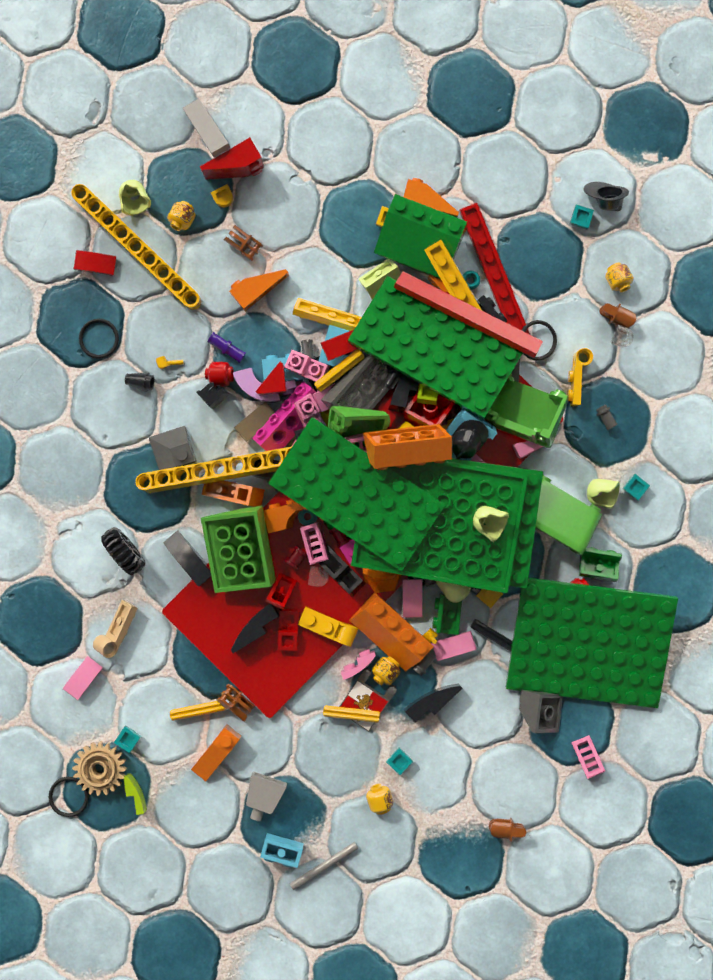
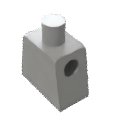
M253 771L246 806L253 808L250 818L261 821L264 812L272 814L286 789L287 783Z

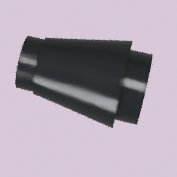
M127 373L125 376L126 385L146 392L154 387L155 377L150 375V373Z

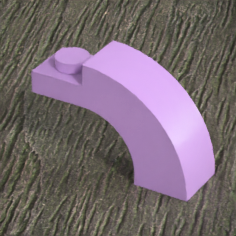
M252 368L233 372L238 385L252 398L271 403L281 401L279 394L259 395L255 392L262 383L255 378ZM295 380L286 382L287 393H283V396L294 392L297 387Z

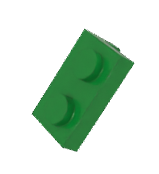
M595 547L586 548L583 555H580L579 576L617 582L619 578V562L622 559V554L613 550L602 551Z
M439 594V598H435L434 609H437V617H433L432 628L435 629L436 633L459 635L462 601L457 603L451 602L444 594Z

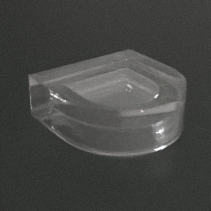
M618 325L611 339V344L619 347L631 345L633 342V332L626 327Z
M311 566L308 585L317 587L325 585L329 578L326 570L321 567Z

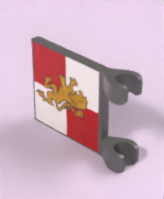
M364 668L339 707L378 711L381 714L396 693L397 688L391 684L385 694H381L365 683L371 675V670ZM352 720L368 732L375 723Z

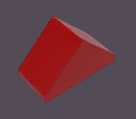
M281 361L255 391L257 394L287 393L284 364Z
M279 573L266 602L284 609L297 581Z

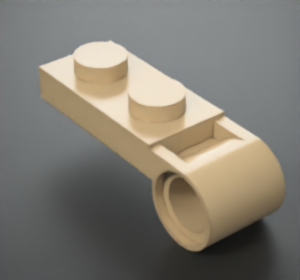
M121 600L106 635L97 636L93 642V648L106 658L113 657L123 642L138 608L128 601Z

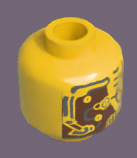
M185 201L174 203L167 216L168 221L171 223L170 226L177 231L189 229L196 216L194 207Z
M619 262L608 267L605 275L613 291L625 292L629 290L634 280L628 266Z
M390 656L387 658L381 657L372 668V672L375 675L373 679L380 685H383V683L391 685L400 675V664Z
M375 784L370 787L366 794V799L372 812L382 815L391 810L394 801L387 786Z

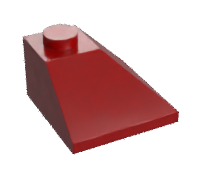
M418 390L404 410L405 422L410 423L414 427L441 425L455 406V403L438 394L437 405L417 403Z

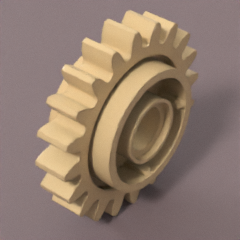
M102 741L98 743V747L95 742L90 744V748L87 745L84 746V752L79 751L77 753L80 758L74 759V762L78 765L72 767L73 770L78 771L73 778H80L76 784L83 783L82 790L84 791L89 788L90 795L94 790H96L97 796L101 794L102 790L107 795L109 788L111 791H115V785L120 786L122 782L119 779H124L125 776L121 772L127 769V767L121 765L126 759L119 758L123 753H115L117 746L110 749V742L105 747ZM96 764H101L104 767V772H98L95 768Z

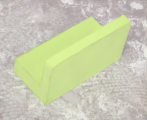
M387 259L359 278V281L373 300L386 277L389 276L397 280L401 272L392 260Z

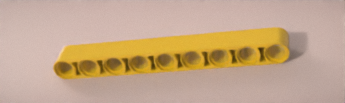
M77 184L72 188L71 194L75 201L180 302L190 310H196L200 307L202 301L197 292L83 184ZM86 191L85 197L78 198L79 192ZM95 204H99V210L96 212H92V206ZM113 217V223L105 225V220ZM126 230V237L119 238V233ZM135 244H141L139 251L135 252L132 250ZM148 257H155L153 264H146ZM162 270H169L166 278L160 277ZM176 283L183 284L180 291H174L173 288ZM190 296H196L197 300L194 304L190 305L187 303V299Z
M292 447L139 474L135 483L142 491L154 493L277 471ZM280 456V462L273 464L274 458ZM261 459V460H262L261 466H259L258 468H255V467H254L255 462H256L257 460ZM243 463L242 469L236 471L237 464ZM224 466L223 473L217 474L218 468ZM205 469V475L199 478V472ZM186 472V479L181 481V475ZM168 476V481L162 484V479ZM149 479V485L144 487V482Z

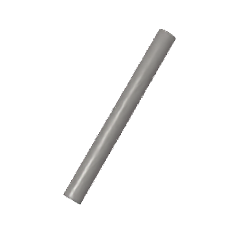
M353 842L290 883L291 888L295 890L358 849L357 844Z

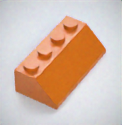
M440 424L363 432L368 459L374 469L385 470L393 466L403 468L410 464L425 465L427 462L443 463L445 460H452V436Z
M376 592L349 619L383 652L396 660L404 671L419 663L434 647Z

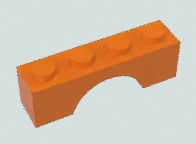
M294 500L286 501L287 505L281 506L280 503L269 505V509L263 510L268 533L293 528L296 515L306 508Z

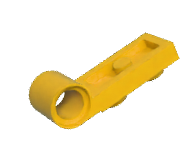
M582 348L574 354L573 366L571 371L568 372V382H571V390H568L567 393L570 406L581 405L582 367L589 365L593 360V353L587 348ZM580 353H584L587 356L586 363L579 360Z
M305 607L298 625L349 647L352 646L358 632V628L308 607Z

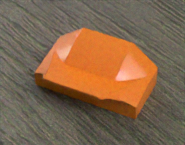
M363 568L364 581L376 593L395 591L397 583L402 577L400 574Z

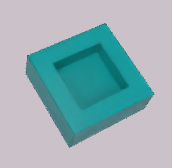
M576 204L569 224L588 230L594 210Z
M633 474L622 489L638 501L650 485L637 474Z
M125 725L114 743L130 753L141 738V735Z
M400 747L386 760V763L399 775L413 762Z

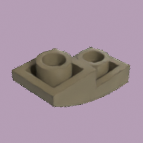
M265 401L234 428L247 442L256 435V432L264 426L275 412Z

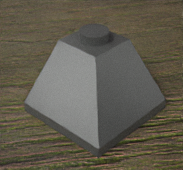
M185 426L149 437L159 470L197 462Z
M522 690L519 710L533 733L559 732L563 696L553 693Z

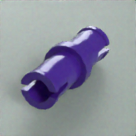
M215 332L211 334L207 341L221 350L222 354L229 355L238 363L242 361L246 352L232 345L230 340L226 341L215 334Z

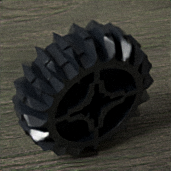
M113 527L101 536V542L106 551L122 570L131 576L142 570L145 566L143 556L120 529Z

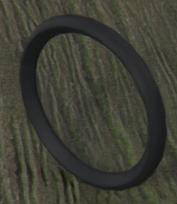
M105 319L88 321L79 333L81 349L92 358L101 359L110 356L116 350L119 343V334L116 327ZM99 322L110 326L115 334V343L112 349L102 355L90 353L83 344V334L86 328L91 324Z
M535 320L527 323L522 331L525 332L530 326L535 324L546 326L553 336L552 347L547 354L533 358L525 353L523 354L531 360L540 361L548 358L554 352L557 345V336L550 324L542 320Z
M70 776L62 777L51 786L48 796L49 803L58 815L74 817L83 812L87 807L89 792L88 789L84 790L85 801L78 811L73 813L60 811L53 802L52 796L55 787L63 781L78 782L80 780Z

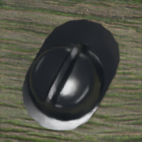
M590 182L583 188L588 196L596 198L602 210L621 211L624 198L629 194V190L625 187L604 182Z
M477 420L464 421L451 435L452 451L456 455V459L472 458L487 441L488 429L482 422Z

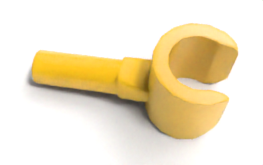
M165 356L156 358L157 366L160 369L171 365L184 364L183 360L167 361Z
M430 627L423 636L430 643L436 644L437 640L435 638L438 634Z

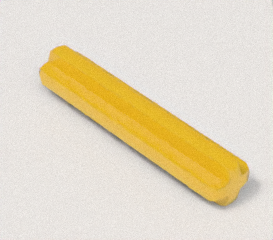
M359 349L355 350L317 380L314 385L322 392L363 360L364 354Z
M217 701L173 709L170 711V718L174 721L225 711V708Z
M326 705L323 709V716L378 723L380 712Z

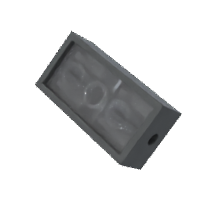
M363 351L364 359L342 375L321 401L329 409L332 406H345L372 410L389 391L384 386V382L393 368Z

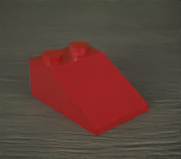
M250 137L200 166L206 180L256 176L264 168L262 157Z

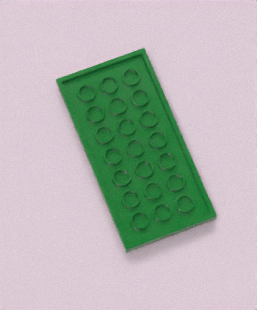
M387 276L350 335L348 342L484 420L523 352L395 289L394 285L397 280Z
M313 417L268 483L401 572L445 507L444 503L388 467L385 470L374 469L365 451Z

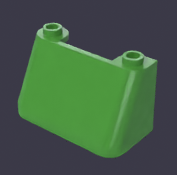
M510 375L484 420L496 427V429L543 447L551 448L569 398L561 390L556 389L549 394L514 381V378Z
M332 406L329 411L328 428L342 437L363 432L386 430L390 425V417L384 411L345 406Z
M543 475L536 529L560 542L565 547H569V550L574 553L583 555L602 517L601 509L593 504L590 506L586 505L551 484L552 480Z

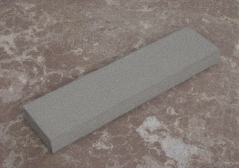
M199 98L183 107L185 114L213 157L230 149L227 140Z

